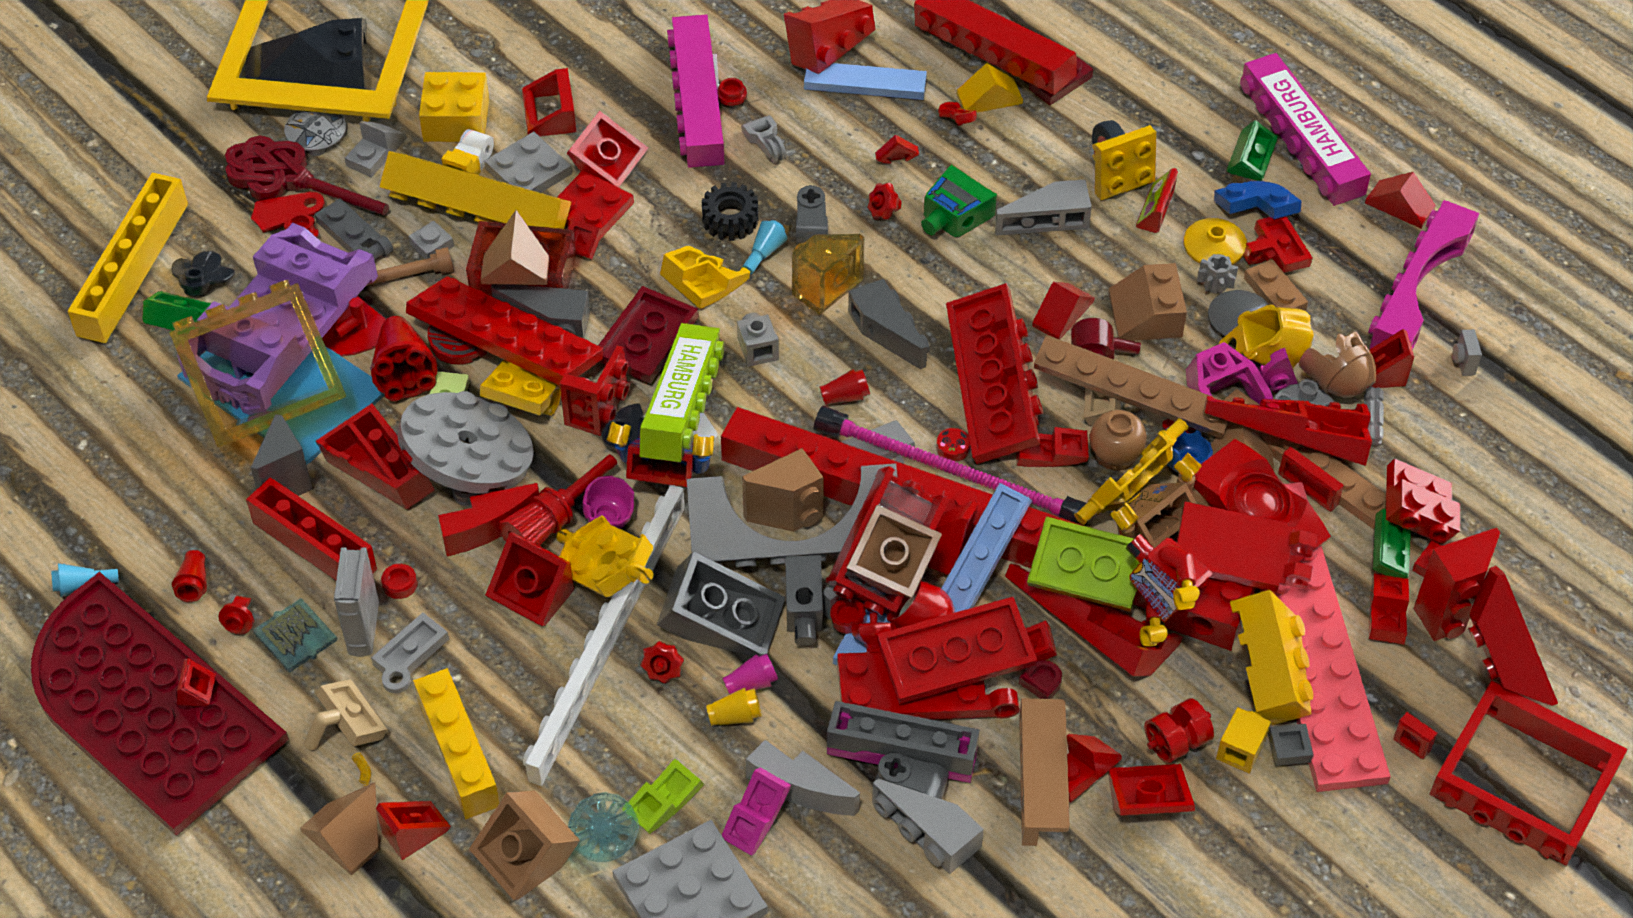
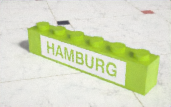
M681 323L640 427V457L681 462L685 449H691L693 431L698 430L700 413H704L706 395L711 393L712 378H716L719 361H722L725 343L724 341H719L720 328Z

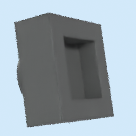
M1306 724L1270 727L1268 737L1275 766L1311 762L1314 754Z

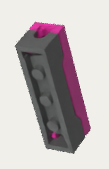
M835 701L827 730V755L878 765L881 758L886 754L899 753L913 759L941 765L949 772L948 779L971 783L980 729ZM895 763L894 768H898V763Z

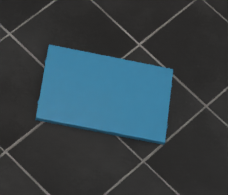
M320 342L317 343L272 397L271 406L264 412L252 415L243 413L240 406L238 409L233 408L231 400L223 404L220 402V399L215 401L208 398L184 377L183 371L177 375L180 381L263 438H265L275 414L282 415L303 449L306 465L321 453L315 442L317 439L371 403L375 405L385 396L372 382V376ZM207 351L200 356L212 368L225 374H231L236 378L231 361ZM246 371L241 379L252 377L254 374Z

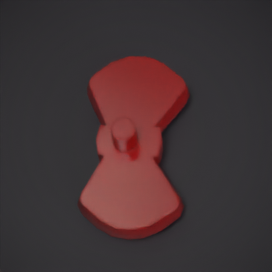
M945 102L938 108L940 117L954 119L957 126L974 122L977 119L976 110L963 109L958 102Z

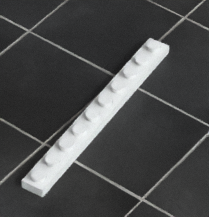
M670 485L665 496L661 495L658 498L652 521L646 522L641 534H644L653 545V551L644 567L652 571L685 509L684 489L681 487ZM636 579L634 583L630 582L622 590L613 594L609 603L605 602L602 605L597 627L595 630L588 632L584 642V651L580 659H574L570 667L569 680L566 686H561L556 693L554 709L551 715H546L540 724L538 740L535 745H530L526 750L523 765L526 766L528 782L539 786L543 785L646 585Z

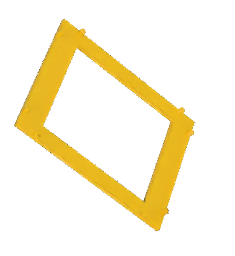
M245 0L208 92L207 102L230 104L232 110L237 109L238 105L362 116L363 121L366 122L370 121V117L390 119L393 107L397 106L396 98L429 0H406L375 91L239 78L269 1Z

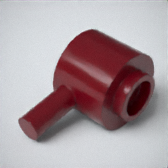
M1100 318L1082 319L1071 328V344L1113 360L1114 350L1138 355L1141 349L1140 342L1114 337L1112 325Z

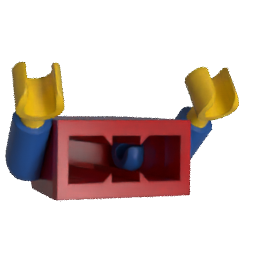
M611 422L607 441L614 443L620 459L627 464L626 479L687 487V479L692 478V471L696 474H701L709 468L710 456H713L714 436L712 435L710 437H699L698 434H694L691 449H685L681 462L640 457V436L636 440L631 441L629 438L631 426L626 424L621 426Z

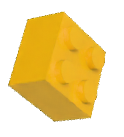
M425 72L419 111L423 142H460L461 136L468 129L485 134L489 106L486 72Z

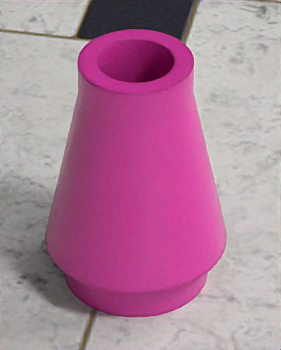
M756 654L729 675L722 677L730 695L744 687L746 691L754 688L759 690L772 687L771 683L778 680V677L768 655L764 654L758 657Z

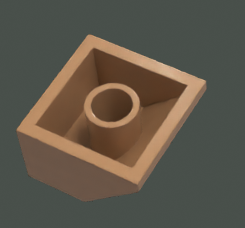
M1176 263L1143 265L1109 288L1108 293L1117 338L1135 341L1183 337L1187 310Z
M803 448L742 476L743 517L747 522L794 532L800 528L812 526L819 519L823 518L824 477Z
M535 790L507 792L469 850L513 900H519L559 871L580 840Z

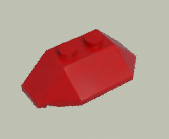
M1495 565L1489 568L1481 590L1469 613L1473 626L1468 628L1471 638L1477 648L1483 647L1487 657L1482 660L1483 667L1489 679H1496L1505 689L1550 706L1558 704L1557 698L1506 574Z

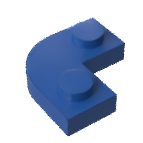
M1265 181L1232 183L1225 188L1214 190V202L1229 214L1259 207L1270 217L1277 219L1301 212L1302 201L1287 189L1275 183Z

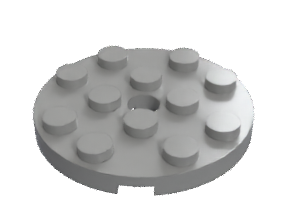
M467 391L459 393H434L416 399L405 409L398 427L399 446L401 450L406 449L413 458L411 464L433 481L459 491L488 493L490 488H512L526 476L533 458V444L528 432L508 412L507 408L501 404L491 403L482 398L475 397V395ZM466 437L470 438V444L464 443L461 440L465 441Z

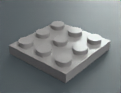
M712 820L612 871L614 880L638 918H760L768 914V906Z

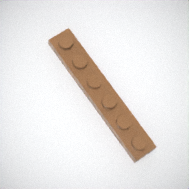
M1048 335L1045 336L1034 361V369L1170 420L1176 421L1180 418L1189 427L1221 439L1229 423L1228 420L1204 413L1206 397L1210 395Z
M1238 389L1234 390L1224 399V401L1232 402L1234 397L1243 398L1245 404L1259 405ZM1259 431L1272 451L1273 458L1280 463L1283 452L1291 446L1341 482L1344 488L1339 505L1372 529L1375 528L1376 513L1382 508L1386 509V494L1328 453Z

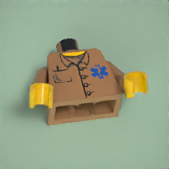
M1187 453L1181 461L1179 460L1174 465V468L1179 472L1177 483L1151 484L1131 500L1124 503L1117 511H1113L1110 515L1118 525V535L1136 538L1141 534L1155 548L1164 539L1169 538L1178 531L1184 502L1197 504L1192 492L1195 483L1194 475L1201 468V464Z

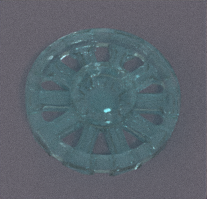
M601 792L579 802L574 812L571 813L568 827L579 838L580 842L589 838L585 846H580L579 842L575 848L581 856L594 862H608L621 857L632 847L637 838L639 823L636 812L627 800L618 794ZM613 801L606 812V802ZM595 803H597V808H598V813H597V814H596L595 811L590 807L591 805H593V804H595ZM624 806L626 808L625 811L616 815L620 807ZM583 812H585L591 819H584L579 817ZM631 820V824L628 826L620 825L624 821ZM577 827L586 828V829H584V830H582V831L576 833V828H577ZM624 834L627 835L628 838L626 839V841H621L618 838V835ZM611 842L615 845V850L612 852L608 851V843ZM597 843H599L600 850L595 854L592 851Z

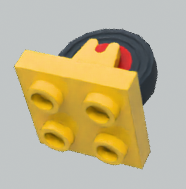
M1114 120L1103 121L1094 126L1092 130L1094 154L1092 157L1095 161V195L1100 200L1155 182L1156 131L1151 125L1129 133H1125Z

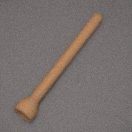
M448 247L435 250L436 253L430 254V258L377 270L378 277L373 283L366 286L434 270V273L441 272V275L454 272Z

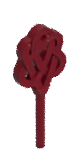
M259 135L249 138L244 143L234 144L226 150L225 159L227 166L225 170L229 183L237 188H247L252 197L259 201L281 197L286 190L298 192L311 189L383 216L388 213L389 205L314 178L313 174L305 168L307 165L305 150L297 142H275L269 137Z

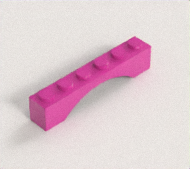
M1443 200L1438 211H1431L1426 223L1427 232L1421 230L1414 246L1417 249L1416 252L1410 251L1403 266V269L1406 270L1405 273L1399 272L1391 289L1394 291L1393 295L1387 294L1380 308V312H1382L1381 317L1375 315L1368 331V334L1373 335L1370 349L1402 329L1407 331L1412 350L1414 349L1424 321L1418 307L1417 286L1424 276L1436 266L1449 259L1463 255L1474 234L1480 213Z

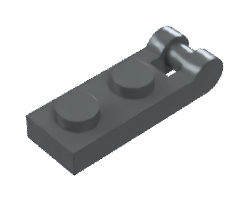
M341 199L315 213L316 223L348 252L358 249L373 254L375 262V259L379 256L385 257L393 252V246L389 239L378 234Z

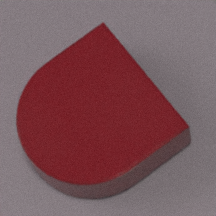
M1039 660L1036 666L1027 668L1019 677V684L1040 699H1052L1061 688L1062 671L1051 661Z

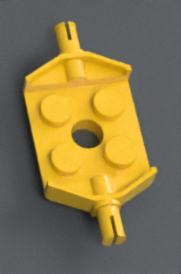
M1178 418L1167 430L1158 432V436L1144 449L1141 454L1143 457L1132 470L1129 469L1117 482L1110 477L1088 499V503L1074 514L1076 520L1085 525L1096 513L1117 511L1122 507L1124 503L1141 490L1173 458L1172 446L1177 441L1176 439L1188 429L1186 422Z
M603 515L584 525L575 533L567 529L560 530L563 534L557 533V541L565 544L559 557L571 563L572 580L604 597H611L630 582L634 583L636 579L647 584L649 583L648 579L652 580L653 578L652 570L644 567L653 551V545L644 534H641L640 538L627 533L612 526Z

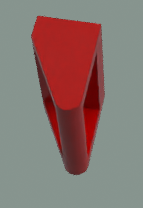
M568 68L555 69L522 88L528 135L535 132L541 137L577 132ZM559 95L561 108L538 120L535 98Z

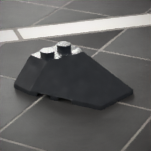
M366 19L330 20L251 46L246 57L245 79L367 90L363 69V44H367Z

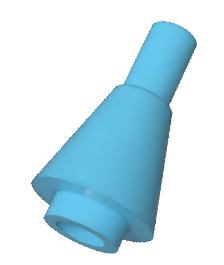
M774 220L761 222L751 250L752 253L742 266L747 268L750 274L754 273L762 260L788 240L785 228L779 222Z
M58 563V570L51 571L53 592L60 591V598L68 596L99 571L112 583H119L118 569L94 571L91 568Z

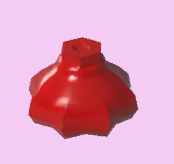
M877 183L874 190L869 193L867 208L871 211L874 220H887L892 216L893 212L901 209L902 201L891 183Z
M870 613V623H855L852 625L851 631L852 635L865 645L867 652H881L876 640L877 634L897 629L893 622H877V613Z
M658 641L653 646L643 649L644 657L640 666L647 672L649 679L659 680L666 684L672 678L680 677L684 658L678 653L675 645H668Z

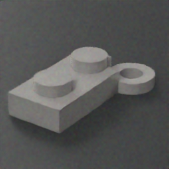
M423 612L371 657L373 666L383 673V687L390 693H401L407 690L411 684L410 674L449 640L448 631ZM393 676L403 677V680L399 683L390 682Z

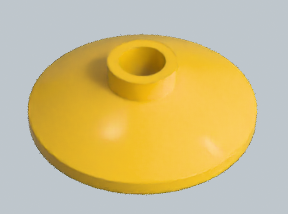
M1206 218L1196 221L1188 227L1183 240L1185 251L1194 261L1198 263L1202 259L1208 261L1213 254H1221L1230 257L1232 265L1242 259L1247 243L1245 234L1238 226L1219 218Z

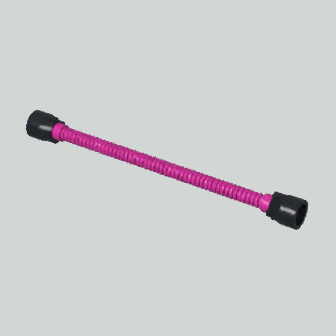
M822 406L817 413L813 426L814 431L839 439L840 436L847 438L853 436L857 440L861 439L865 443L869 442L873 446L884 448L917 462L920 461V463L928 464V466L933 468L936 467V469L941 471L944 470V472L949 474L952 473V475L957 477L960 476V478L965 480L968 479V481L973 483L976 482V484L981 486L984 485V487L996 490L999 483L1029 497L1032 500L1031 504H1037L1041 508L1045 507L1046 510L1049 509L1051 511V514L1081 524L1076 520L1074 514L1087 504L1086 502L1069 496L1065 500L1058 497L1056 499L1048 498L1047 495H1040L1039 492L1036 493V491L1028 490V488L1023 486L1020 487L1015 483L1012 484L1007 482V480L1004 481L999 479V477H991L990 474H983L982 471H975L974 468H967L966 465H959L958 462H951L950 459H943L942 456H935L934 453H927L926 450L923 452V449L919 450L918 447L915 449V446L907 445V443L899 442V440L892 439L891 437L888 438L863 427L860 428V426H856L854 422L848 420L849 415L826 406Z

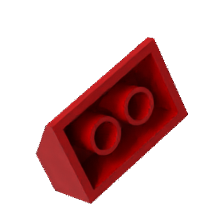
M1497 527L1433 549L1413 608L1433 641L1446 637L1453 639L1460 636L1466 630L1470 619L1469 613L1481 590L1500 535Z

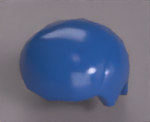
M1199 430L1194 433H1186L1184 431L1172 446L1173 458L1167 466L1178 472L1174 465L1179 460L1181 461L1187 453L1202 464L1213 455L1211 443L1201 436Z

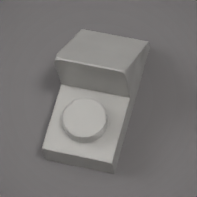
M360 121L362 139L345 157L346 167L372 178L386 162L388 151L395 152L407 137L406 134L381 123Z

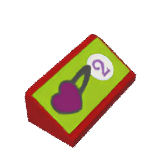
M1176 168L1170 169L1151 185L1136 223L1138 229L1153 233L1160 231L1175 192L1178 176Z

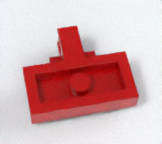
M1286 216L1277 219L1267 217L1256 220L1254 230L1259 237L1256 238V241L1246 243L1243 254L1248 265L1272 259L1284 273L1311 266L1313 257Z

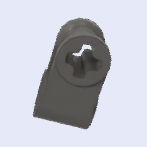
M809 185L801 188L797 194L796 245H815V236L828 235V217L826 216L824 191L820 187Z
M889 753L881 758L875 781L879 778L942 799L949 778V772L936 763L920 761L899 753ZM895 763H898L897 769L894 768Z

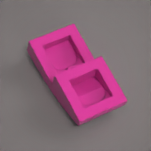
M761 767L755 769L741 802L734 805L722 833L724 840L749 855H754L777 817L791 784Z

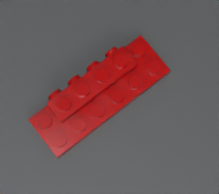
M1007 283L947 302L948 320L974 461L976 464L1040 445L1037 425H1039L1038 415L1043 414V407L1039 396L1033 395L1032 389L1038 388L1037 378L1033 369L1028 370V363L1033 362V356L1027 343L1023 344L1022 339L1028 337V331L1023 318L1017 319L1009 286Z

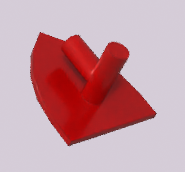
M357 296L349 301L347 309L322 337L320 343L341 357L357 355L376 348L381 326L386 319Z

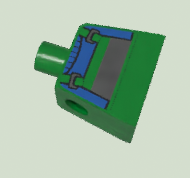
M951 164L924 197L923 215L925 218L921 221V226L931 236L942 229L951 236L959 238L995 216L997 194Z

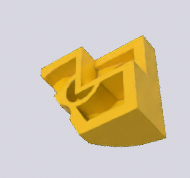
M685 246L663 255L660 275L701 309L719 301L740 287L749 279L750 271L742 267L740 271L736 272L723 266L724 259L709 256L701 250Z

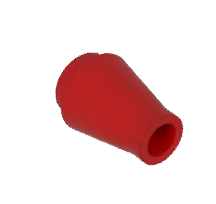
M852 369L826 385L819 386L825 405L861 401L864 396L870 395L863 370L854 371Z
M190 550L185 553L184 560L172 581V589L175 596L184 602L198 601L207 591L206 557L198 550Z

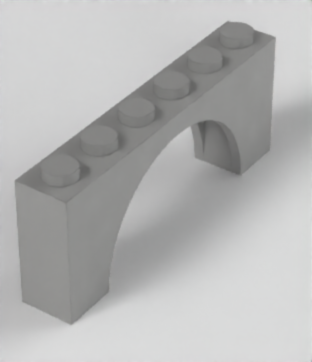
M896 464L861 466V481L858 494L845 517L825 533L800 541L772 539L748 527L731 506L722 476L687 479L691 551L722 565V562L735 561L736 567L757 566L756 559L770 558L771 565L785 564V556L821 555V561H826V554L841 552L872 487L878 469L890 466L895 469L893 475L897 477Z

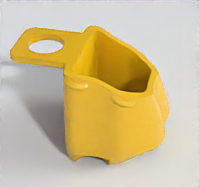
M1266 305L1255 311H1245L1240 314L1238 326L1221 339L1219 344L1223 342L1228 344L1235 338V350L1240 354H1244L1247 359L1263 366L1271 361L1270 356L1272 353L1285 348L1292 369H1294L1303 353L1308 348H1311L1314 332L1311 329V318L1308 312L1301 309Z

